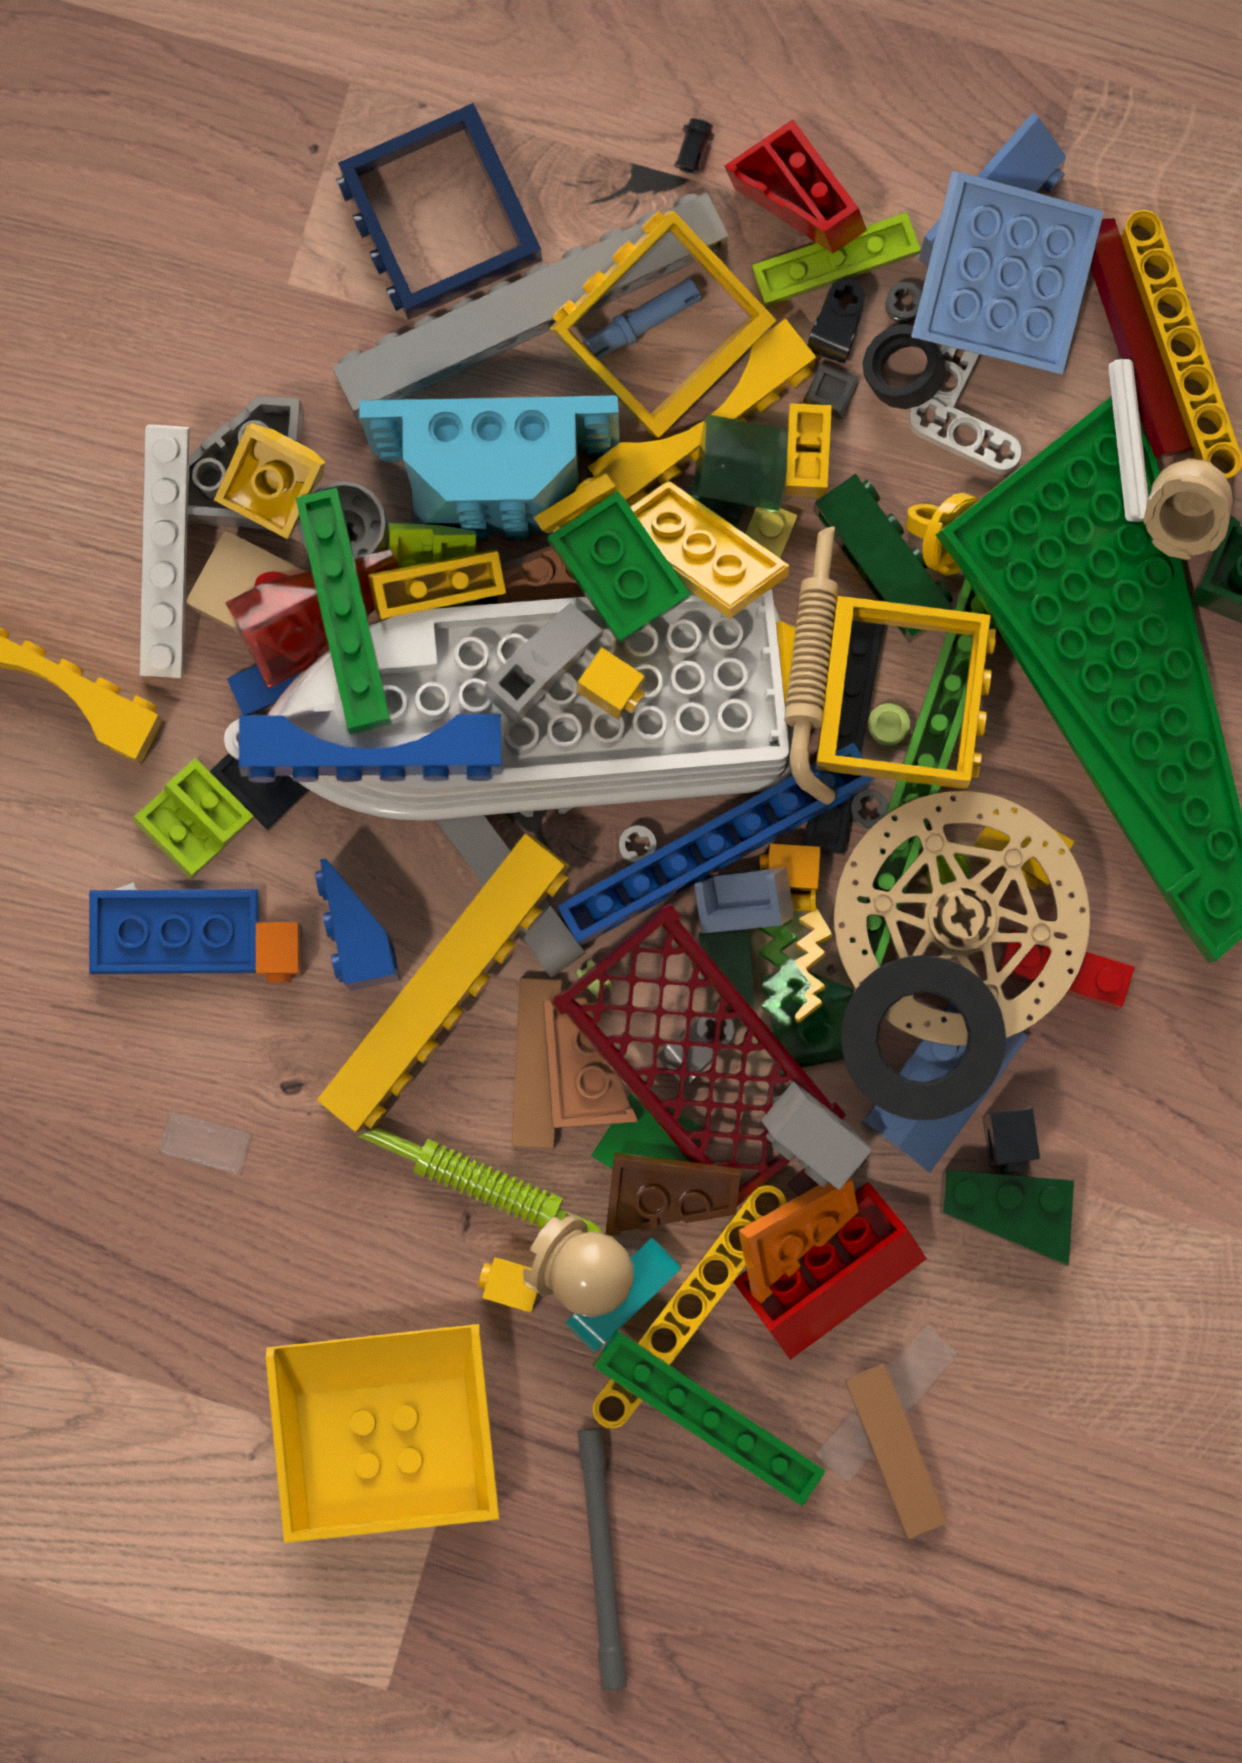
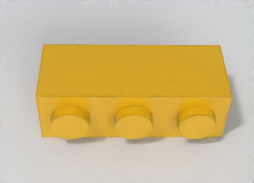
M493 549L368 575L376 616L380 619L506 593L498 551Z

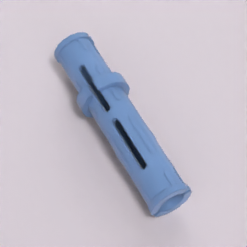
M688 277L675 287L663 292L623 317L621 314L612 318L613 322L582 339L583 344L598 360L625 344L629 347L636 343V338L646 331L675 316L685 308L701 301V296L697 294L699 291Z

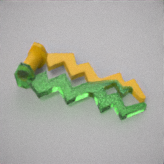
M811 890V894H791L794 911H811L799 918V923L812 930V932L796 943V947L806 955L793 960L782 952L797 940L795 934L784 928V926L792 923V919L780 926L757 928L773 938V940L758 951L759 955L781 969L780 972L762 984V988L773 993V995L761 1004V1008L785 1026H790L791 1019L778 1006L790 997H792L793 1001L804 1004L795 1015L796 1022H801L822 1005V1000L815 995L824 990L825 985L807 971L825 956V951L818 945L832 938V933L817 909L816 890ZM794 980L804 986L795 995L794 991L787 986Z

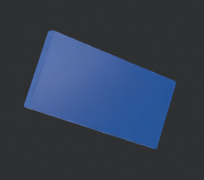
M89 890V974H256V923H259V890Z

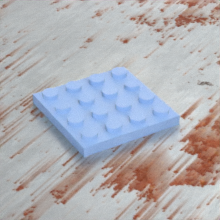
M952 171L911 337L1063 375L1104 211L966 173Z

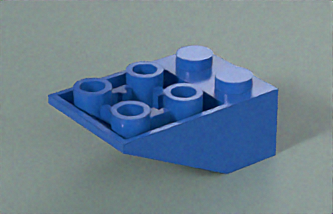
M326 858L320 859L322 870L315 872V879L319 896H322L324 901L328 900L330 912L323 913L327 937L331 938L332 942L336 941L338 953L331 954L335 978L339 979L340 983L344 982V985L351 991L401 981L392 938Z

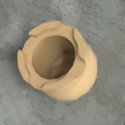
M1188 458L1165 468L1152 484L1143 518L1147 531L1153 538L1152 543L1154 546L1168 556L1184 560L1191 559L1192 555L1216 550L1226 537L1233 506L1231 486L1224 473L1209 461Z
M566 1212L565 1219L562 1221L554 1217L544 1226L530 1248V1251L536 1254L532 1269L524 1268L523 1271L524 1284L528 1288L542 1296L554 1293L555 1298L569 1311L590 1318L612 1313L627 1300L633 1285L634 1264L628 1251L619 1242L607 1234L597 1231L588 1232L587 1224L569 1212Z

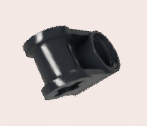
M841 279L832 284L828 290L821 313L816 318L807 346L814 354L843 364L846 363L857 332L856 328L862 314L865 297L863 288L856 281ZM845 294L851 295L852 300L847 305V308H840L839 300H842Z

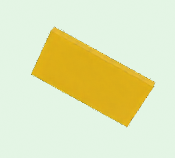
M669 480L630 507L685 587L729 619L789 576V565Z

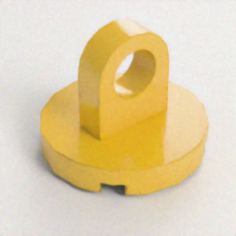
M964 492L952 495L940 507L930 504H917L908 508L905 527L910 533L924 539L923 558L929 568L945 576L956 574L961 570L935 534L979 499Z

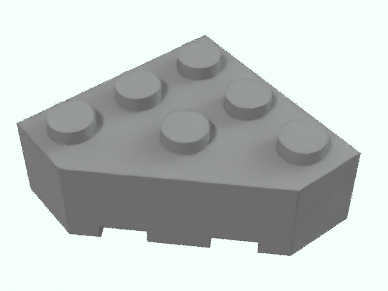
M257 396L245 406L246 409L228 424H223L205 439L197 450L189 455L188 524L269 530L214 501V498L247 425L253 423L273 429L302 444L305 410L300 399Z

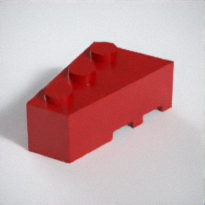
M793 119L724 165L734 189L832 254L867 231L858 206Z

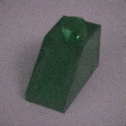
M749 929L712 933L699 932L698 941L700 946L754 1010Z

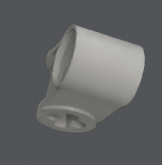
M701 1017L690 1027V1040L710 1042L704 1035L708 1030L705 1022L710 1018ZM724 1019L727 1025L723 1031L727 1036L722 1041L719 1040V1042L729 1044L735 1031L734 1023L731 1019ZM685 1030L681 1032L675 1039H682ZM669 1044L657 1057L668 1069H678L682 1062L683 1047ZM690 1047L687 1051L686 1069L703 1071L712 1061V1049L709 1047ZM696 1076L686 1077L684 1086L686 1087Z

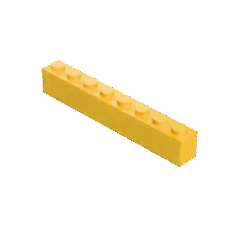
M524 834L318 1097L317 1101L353 1131H362L366 1127L372 1130L386 1114L387 1109L383 1105L392 1093L398 1097L412 1081L413 1077L409 1072L418 1060L424 1064L439 1046L435 1039L443 1028L451 1030L461 1019L465 1012L461 1005L470 994L477 997L489 983L491 977L487 975V972L496 961L503 964L517 946L512 940L522 928L528 931L543 913L539 908L541 903L548 895L554 898L566 885L569 877L565 873L570 868V865L534 836Z

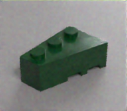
M952 1170L942 1171L940 1214L1038 1254L1060 1265L1069 1266L1074 1180Z

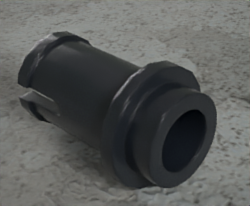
M691 118L689 124L683 126L682 130L685 136L677 161L674 164L676 168H680L681 171L697 175L700 173L708 142L713 141L715 136L712 133V124L701 119Z

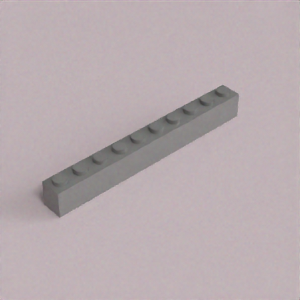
M707 192L698 197L695 193L686 195L674 203V208L668 210L675 211L714 254L728 248V234ZM652 211L640 217L636 222V226L622 231L621 228H616L605 233L599 238L600 242L585 249L581 245L570 249L562 255L563 260L550 266L547 263H541L525 272L526 277L516 282L510 283L509 280L499 282L488 289V295L475 301L472 298L463 299L451 306V312L436 318L435 315L424 317L413 325V330L400 336L398 333L388 334L380 338L375 343L376 347L361 353L360 350H355L342 356L338 360L339 364L332 368L356 420L360 419L359 401L402 400L550 331V328L556 323L552 318L554 313L568 300L575 304L586 293L582 289L583 284L598 270L605 274L615 264L611 258L613 254L627 241L634 245L645 234L641 229L643 224L657 211ZM668 231L588 312L697 261Z

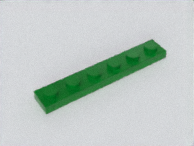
M336 487L297 497V507L347 729L350 735L391 725L390 712L338 489Z
M617 1329L592 1364L594 1368L802 1507L826 1472L822 1467Z

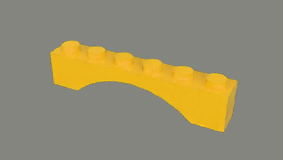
M784 319L752 345L748 364L738 385L727 400L707 419L685 432L666 439L643 443L620 442L587 467L588 477L598 478L607 473L615 485L616 491L619 490L630 507L646 497L647 493L658 484L663 485L668 480L674 482L682 474L680 468L693 459L695 463H698L706 458L715 449L713 443L726 434L728 438H731L747 426L746 418L759 410L763 414L770 410L780 401L781 397L778 394L790 385L796 389L807 382L814 374L811 370L815 367L816 356L787 319Z
M0 627V668L31 674L48 681L67 693L82 710L90 722L97 740L104 747L140 765L142 764L164 722L155 713L156 705L136 695L133 701H130L118 695L121 688L101 677H98L94 683L81 676L84 670L79 666L62 658L59 664H56L44 658L47 653L46 650L27 640H24L22 646L8 640L10 633Z

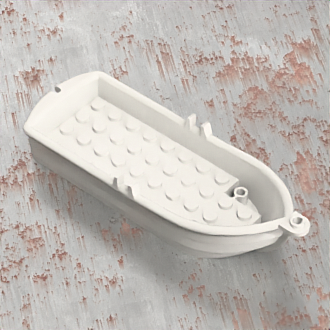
M688 589L691 594L688 600L621 644L614 638L587 597L438 608L395 616L370 626L392 721L391 725L350 735L345 721L330 650L311 663L293 680L268 713V715H283L300 729L321 740L345 747L367 749L393 747L418 740L441 728L457 714H501V775H492L491 780L470 781L466 779V775H449V779L446 781L434 782L423 780V775H406V779L403 781L387 782L380 780L379 775H362V780L357 782L337 781L336 776H319V780L315 782H298L317 795L340 806L360 813L398 820H443L520 812L526 817H533V811L557 809L558 814H565L575 807L764 792L792 775L790 750L794 727L784 722L786 707L784 705L776 622H780L781 619L773 603L772 589L768 590L730 619ZM571 602L603 631L521 721L516 724L485 697V684L520 647ZM601 648H604L645 676L641 689L646 694L632 714L625 710L619 720L576 692L577 682ZM239 720L231 723L224 734L225 748L237 760H239Z

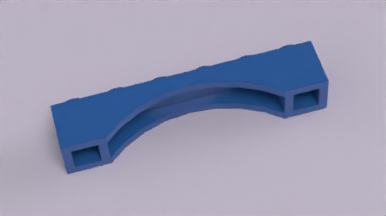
M457 714L441 728L418 740L398 746L373 749L345 747L321 740L300 729L283 715L239 716V769L241 776H249V781L259 783L275 781V776H292V780L296 782H315L319 780V776H336L337 781L357 782L362 780V775H379L380 780L387 782L403 781L406 779V775H423V780L434 782L446 781L449 779V775H466V779L470 781H488L492 779V775H501V714Z

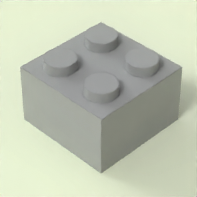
M794 1081L761 1120L769 1131L765 1137L772 1142L771 1146L789 1161H792L797 1156L799 1158L798 1163L805 1169L804 1172L822 1187H825L830 1182L840 1190L872 1151L857 1131Z

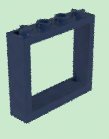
M474 103L338 162L342 176L337 178L336 182L341 190V194L345 202L353 199L359 212L352 215L356 227L362 238L370 236L375 250L369 252L373 264L379 275L387 273L392 284L391 287L386 288L389 299L395 311L403 308L408 320L543 261L541 247ZM464 130L518 246L411 294L358 176Z

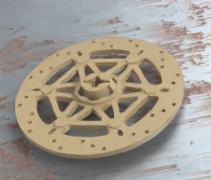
M949 791L931 794L908 802L888 813L863 836L854 848L840 877L834 906V931L838 952L844 969L855 989H857L860 982L880 967L868 939L866 926L868 915L884 917L899 959L908 957L899 933L897 921L925 931L912 956L923 955L929 943L932 942L943 951V954L939 957L948 960L956 957L960 965L978 976L968 959V955L979 951L983 952L987 980L983 982L993 993L999 1004L1005 1023L1006 1038L1032 1026L1059 1003L1079 972L1089 938L1090 908L1087 890L1076 860L1066 844L1048 824L1031 811L1007 799L980 792ZM953 796L956 801L953 802L950 798ZM936 807H940L941 811L937 812L935 810ZM1012 809H1016L1017 813L1013 814L1011 812ZM997 810L998 815H994L993 811ZM977 815H981L982 819H977ZM892 817H897V821H893ZM924 819H928L931 831L926 830ZM949 824H973L988 827L1007 835L1010 842L1001 852L950 843L946 840L943 826ZM884 833H889L890 836L886 838ZM918 837L923 852L889 892L874 889L872 885L874 878L888 856L909 838ZM1027 837L1030 838V843L1025 848H1021L1022 841ZM1042 842H1046L1047 846H1042ZM884 849L885 854H881L880 850ZM1062 849L1064 854H1059V850ZM954 854L989 859L990 864L972 879L968 880L954 858ZM937 856H943L956 879L954 882L945 885L940 883L936 861ZM1029 858H1034L1040 864L1051 885L1057 910V919L1054 922L1041 920L1037 914L1021 870L1022 865ZM852 862L856 864L855 868L851 866ZM926 864L929 870L932 893L904 894L902 889L917 871ZM999 867H1004L1006 872L995 892L990 894L981 886V882ZM1012 880L1016 882L1027 912L1026 915L1005 909L998 904ZM853 881H857L858 885L854 886ZM1060 881L1061 886H1057L1056 882ZM962 890H967L975 894L973 897L964 895ZM1069 893L1074 895L1073 898H1069ZM943 896L945 906L939 916V924L943 933L939 935L934 927L933 920L937 918L938 907L935 905ZM857 898H868L870 903H860L857 901ZM984 901L989 909L990 917L986 918L985 929L988 931L980 941L978 931L983 926L985 919L984 909L980 903ZM924 903L926 905L924 918L920 919L896 909V904ZM956 906L960 908L962 913L970 912L972 915V919L967 922V930L963 929L961 923L953 924L951 918L957 913ZM1083 908L1084 913H1080L1079 909ZM1002 917L1026 926L1027 933H999V919ZM843 923L844 928H840L839 924ZM1053 934H1064L1066 939L1055 938ZM850 938H854L855 942L850 943ZM950 939L959 941L962 947L950 944ZM1020 943L1021 948L1000 972H997L995 970L991 944ZM1034 945L1049 947L1051 950L1049 959L1036 980L1019 996L1012 1000H1006L1000 987L1003 981ZM866 950L867 955H863L862 951ZM1066 951H1070L1071 955L1067 956ZM1068 969H1071L1073 973L1069 974ZM1039 982H1042L1044 984L1042 988L1039 987ZM913 995L903 997L888 1009L883 1018L894 1027L922 1040L944 1045L966 1046L968 1034L963 1016L960 1013L932 1009L915 1001ZM1038 999L1039 1004H1035L1034 1000ZM1030 1015L1032 1017V1020L1028 1021L1027 1016ZM945 1017L947 1021L942 1022L941 1018ZM926 1021H928V1022L930 1023V1026H929V1027H926V1026H925L924 1023H925ZM907 1023L912 1025L910 1029L906 1027Z

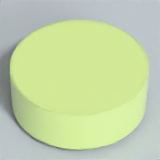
M882 704L872 711L867 724L868 732L877 744L887 747L895 746L901 743L909 732V716L902 707L896 704Z

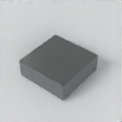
M820 362L803 403L832 405L831 415L841 419L857 385L858 378Z

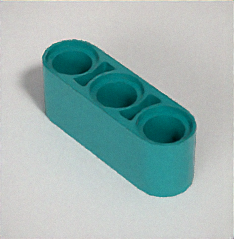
M653 1237L631 1257L634 1264L633 1285L624 1303L609 1314L590 1318L574 1313L565 1322L593 1353H596L611 1338L616 1329L619 1330L682 1268Z

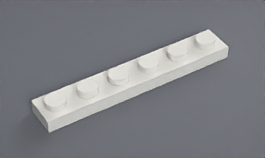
M149 424L145 427L140 676L182 678L184 675L190 427Z

